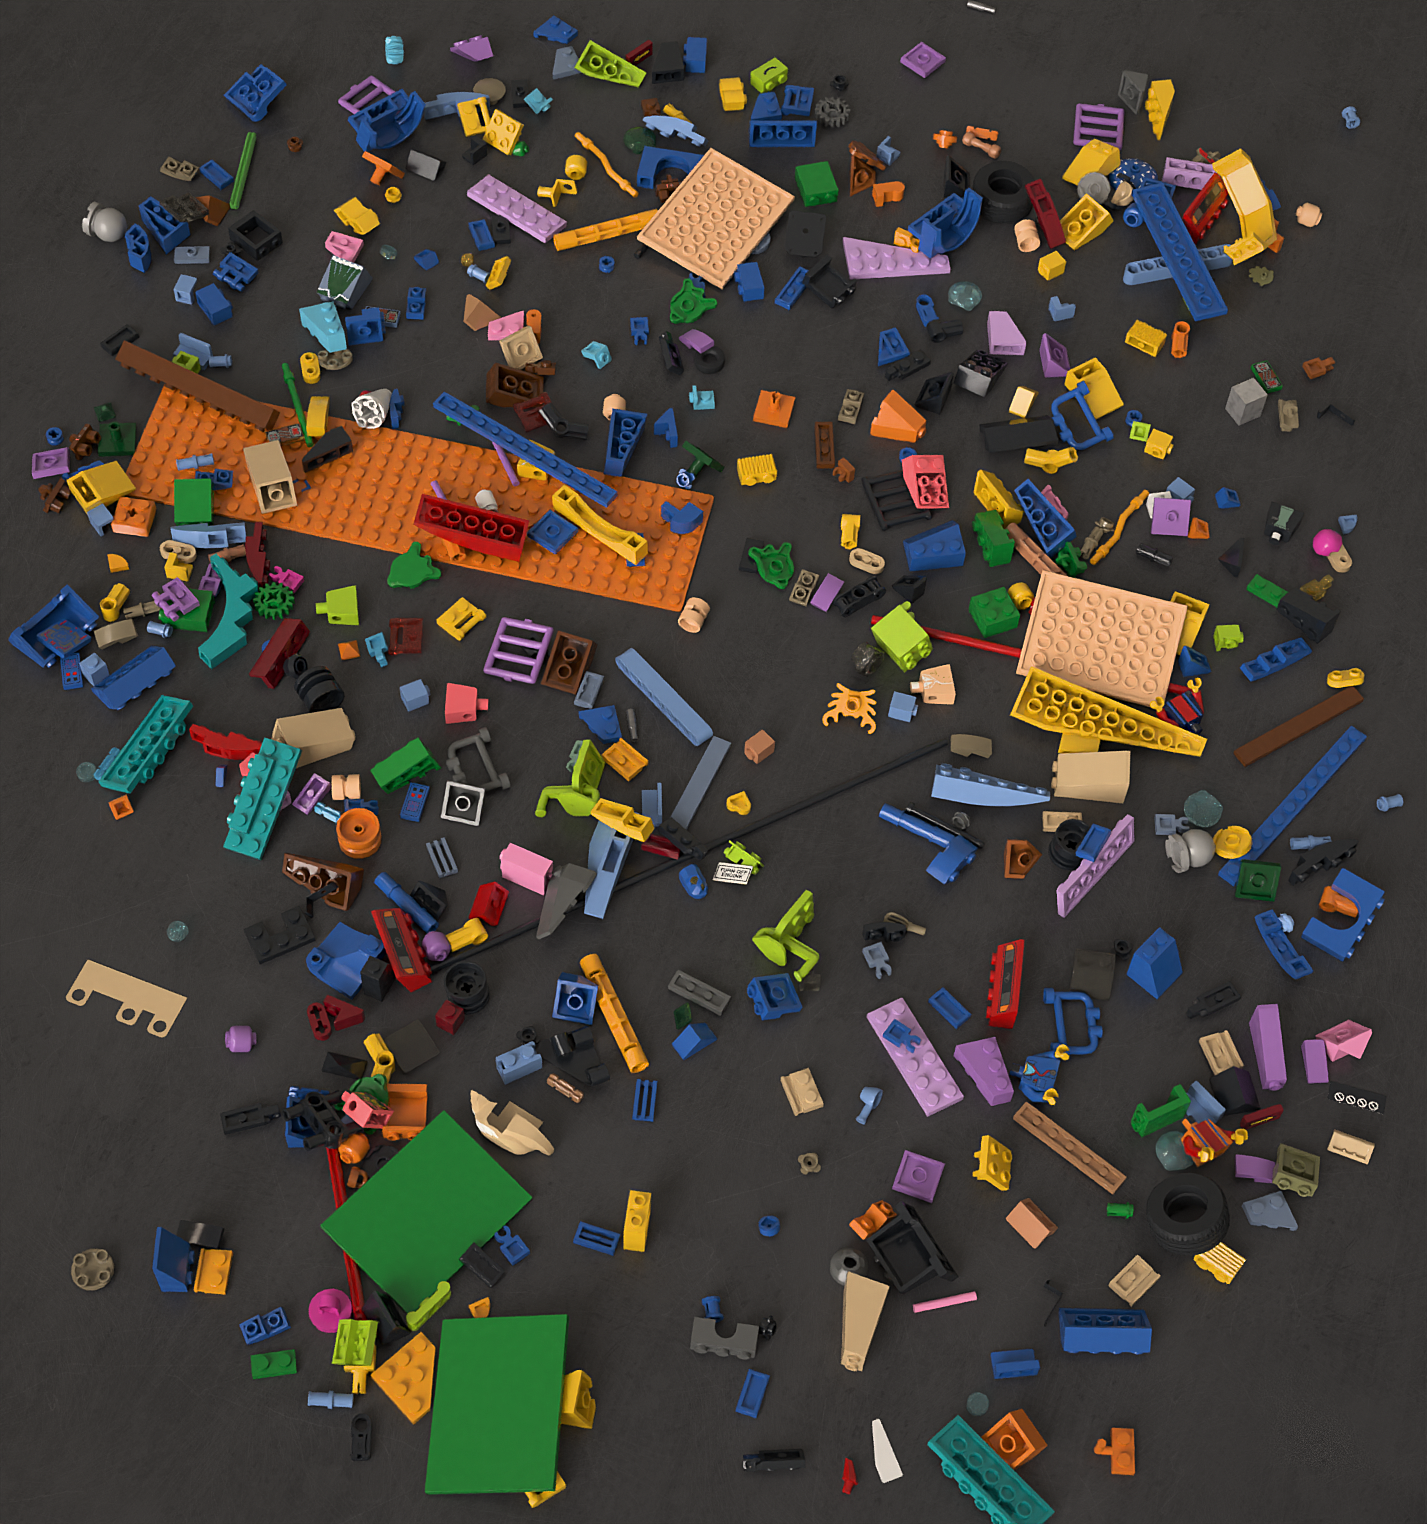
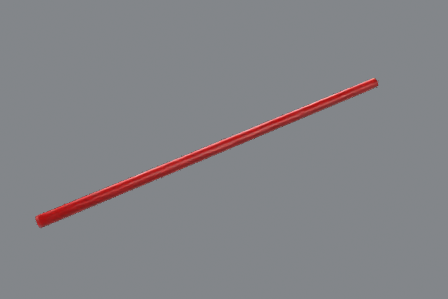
M873 615L871 624L875 625L884 617ZM920 626L931 638L1020 658L1022 652L1020 648ZM1169 683L1167 692L1179 695L1185 693L1188 697H1192L1191 692L1193 691L1189 687Z

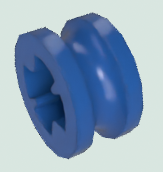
M609 256L600 258L599 269L605 273L611 272L614 269V259Z
M1131 410L1127 413L1125 422L1128 426L1132 427L1133 421L1141 422L1143 416L1139 411Z
M53 427L46 432L49 444L59 445L63 442L64 438L61 429Z

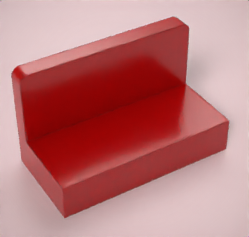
M497 882L480 885L468 918L470 920L473 918L483 919L491 926L498 925L509 891Z

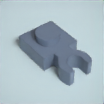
M1155 814L1156 835L1176 834V830L1181 833L1189 831V826L1185 827L1182 825L1187 824L1189 818L1181 817L1175 819L1174 814Z
M882 942L863 948L862 952L869 967H876L878 979L882 977L881 970H885L888 976L891 975V967L886 964L889 962V957Z

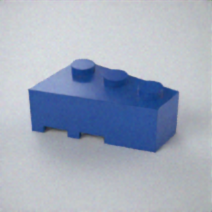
M150 196L139 205L142 221L166 254L190 236L188 221Z

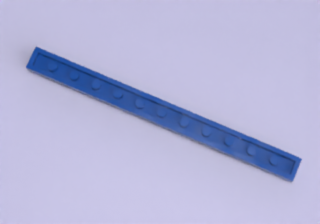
M443 392L434 401L433 406L435 409L607 508L617 497L616 490L448 393Z
M1351 725L1251 836L1252 847L1249 852L1239 858L1230 859L1219 871L1218 875L1232 886H1235L1241 859L1257 861L1359 748L1367 736Z

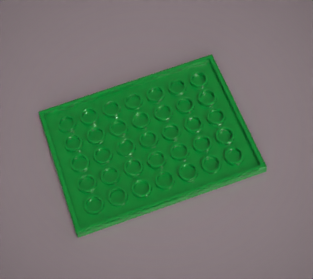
M443 1110L327 1218L320 1227L408 1314L412 1311L416 1312L420 1308L421 1302L427 1297L430 1298L438 1290L437 1286L440 1282L449 1281L464 1266L458 1259L473 1242L482 1249L495 1236L494 1233H498L533 1197Z
M567 1314L443 1319L425 1484L426 1494L544 1492L556 1490L569 1316Z

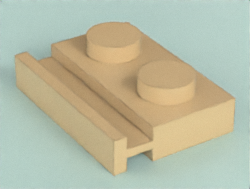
M1227 1030L1223 1033H1215L1200 1038L1199 1043L1214 1075L1233 1066L1240 1069L1243 1068L1244 1065Z
M809 1068L789 1074L786 1077H781L780 1081L795 1116L802 1112L806 1113L823 1107L824 1103Z
M1136 1255L1108 1286L1132 1307L1159 1280L1161 1275L1155 1273L1150 1265L1139 1255Z

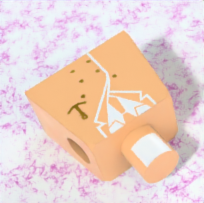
M950 664L922 670L919 682H910L911 693H921L924 703L954 704L956 693Z

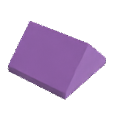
M1043 334L1039 351L1044 377H1065L1067 371L1071 370L1066 347L1048 334Z

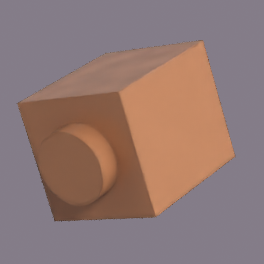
M761 730L745 742V755L748 759L758 764L774 752L775 741L764 730Z

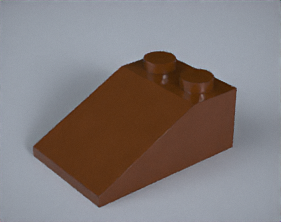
M495 362L487 373L486 403L500 407H542L543 377Z
M558 631L541 684L577 695L584 675L591 666L598 644L589 639Z

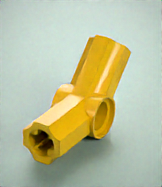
M1073 447L1060 451L1048 450L1047 452L1028 448L1024 463L1042 467L1045 472L1053 474L1058 471L1059 467L1076 462L1078 455Z
M372 1034L364 1040V1045L375 1063L371 1077L376 1074H383L386 1076L388 1084L391 1074L395 1071L394 1056L388 1050L380 1034ZM384 1061L390 1062L388 1065L381 1064Z

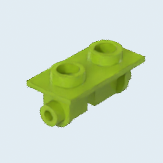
M729 841L732 846L724 850L726 858L736 864L743 859L741 865L753 866L751 874L754 875L758 873L759 868L757 867L759 865L764 867L760 862L762 858L753 852L751 854L745 852L746 847L738 841L735 844Z

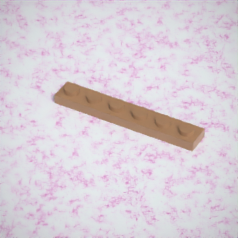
M1027 1101L1014 1115L1013 1119L1111 1194L1114 1195L1127 1177Z

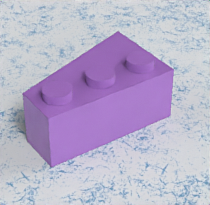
M992 1037L956 1045L954 1057L963 1065L968 1076L970 1075L975 1081L977 1088L989 1104L994 1106L1011 1102L1014 1090L996 1038Z

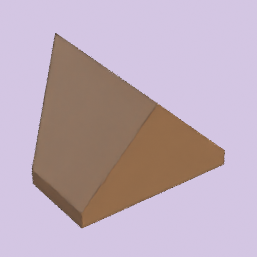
M470 294L467 295L463 322L474 331L489 326V322L501 318L482 301Z

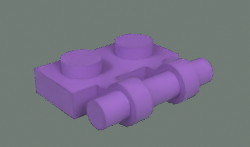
M178 577L162 586L164 593L161 595L158 592L152 594L155 604L161 607L167 618H171L172 621L179 619V616L176 614L177 611L180 610L185 615L200 605L197 598ZM171 599L173 604L169 606L167 601Z

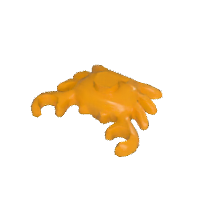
M837 683V687L843 693L831 694L832 697L839 699L828 704V707L837 706L824 714L823 724L828 726V717H833L834 722H838L839 712L843 713L844 717L852 716L855 719L862 716L861 727H864L865 724H870L871 729L868 731V734H872L876 729V724L867 711L874 716L876 715L874 709L868 705V703L875 705L876 701L866 696L874 694L875 690L858 692L847 689Z

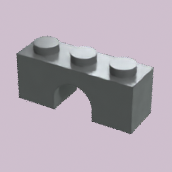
M694 1317L690 1349H694L697 1353L715 1352L716 1355L723 1357L735 1355L743 1360L755 1358L759 1326L737 1323L735 1334L730 1338H722L715 1331L716 1320Z

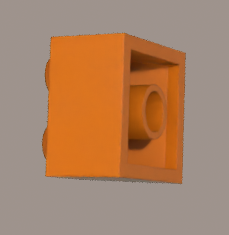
M1023 1409L1009 1412L981 1437L1013 1470L1033 1459L1048 1446Z

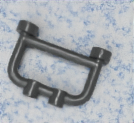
M486 727L478 729V734L455 741L449 746L447 752L449 759L446 760L449 771L454 770L455 775H452L453 781L468 784L455 751L458 748L476 743L491 778V782L478 787L486 788V791L502 787L503 790L511 787L506 773L497 775L484 743L491 741Z

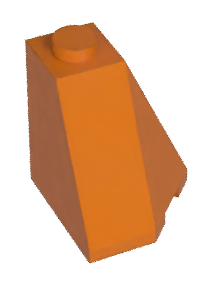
M892 390L883 400L878 416L872 422L870 434L876 437L916 443L919 438H923L927 431L925 428L926 420L896 391Z

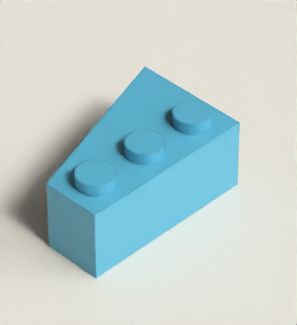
M325 302L299 309L302 326L304 328L307 327L310 330V334L316 336L319 343L330 353L347 349L344 330L334 302Z

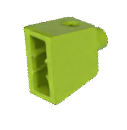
M356 585L326 592L327 602L316 603V613H327L330 624L359 625Z

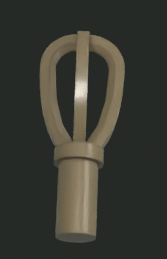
M889 912L885 915L884 922L896 921L906 925V931L924 936L926 928L912 924L905 917L895 912Z

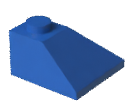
M562 972L558 978L552 1018L592 1025L598 985L581 975Z

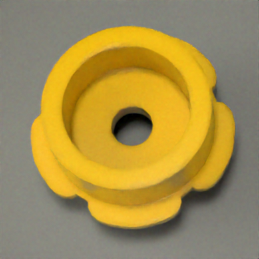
M390 187L387 189L385 197L387 201L395 203L400 200L402 194L398 188Z

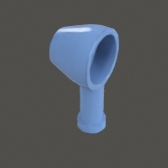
M875 1087L863 1088L860 1099L865 1103V1106L856 1118L859 1123L865 1124L871 1110L875 1109L880 1103L883 1095L881 1089Z

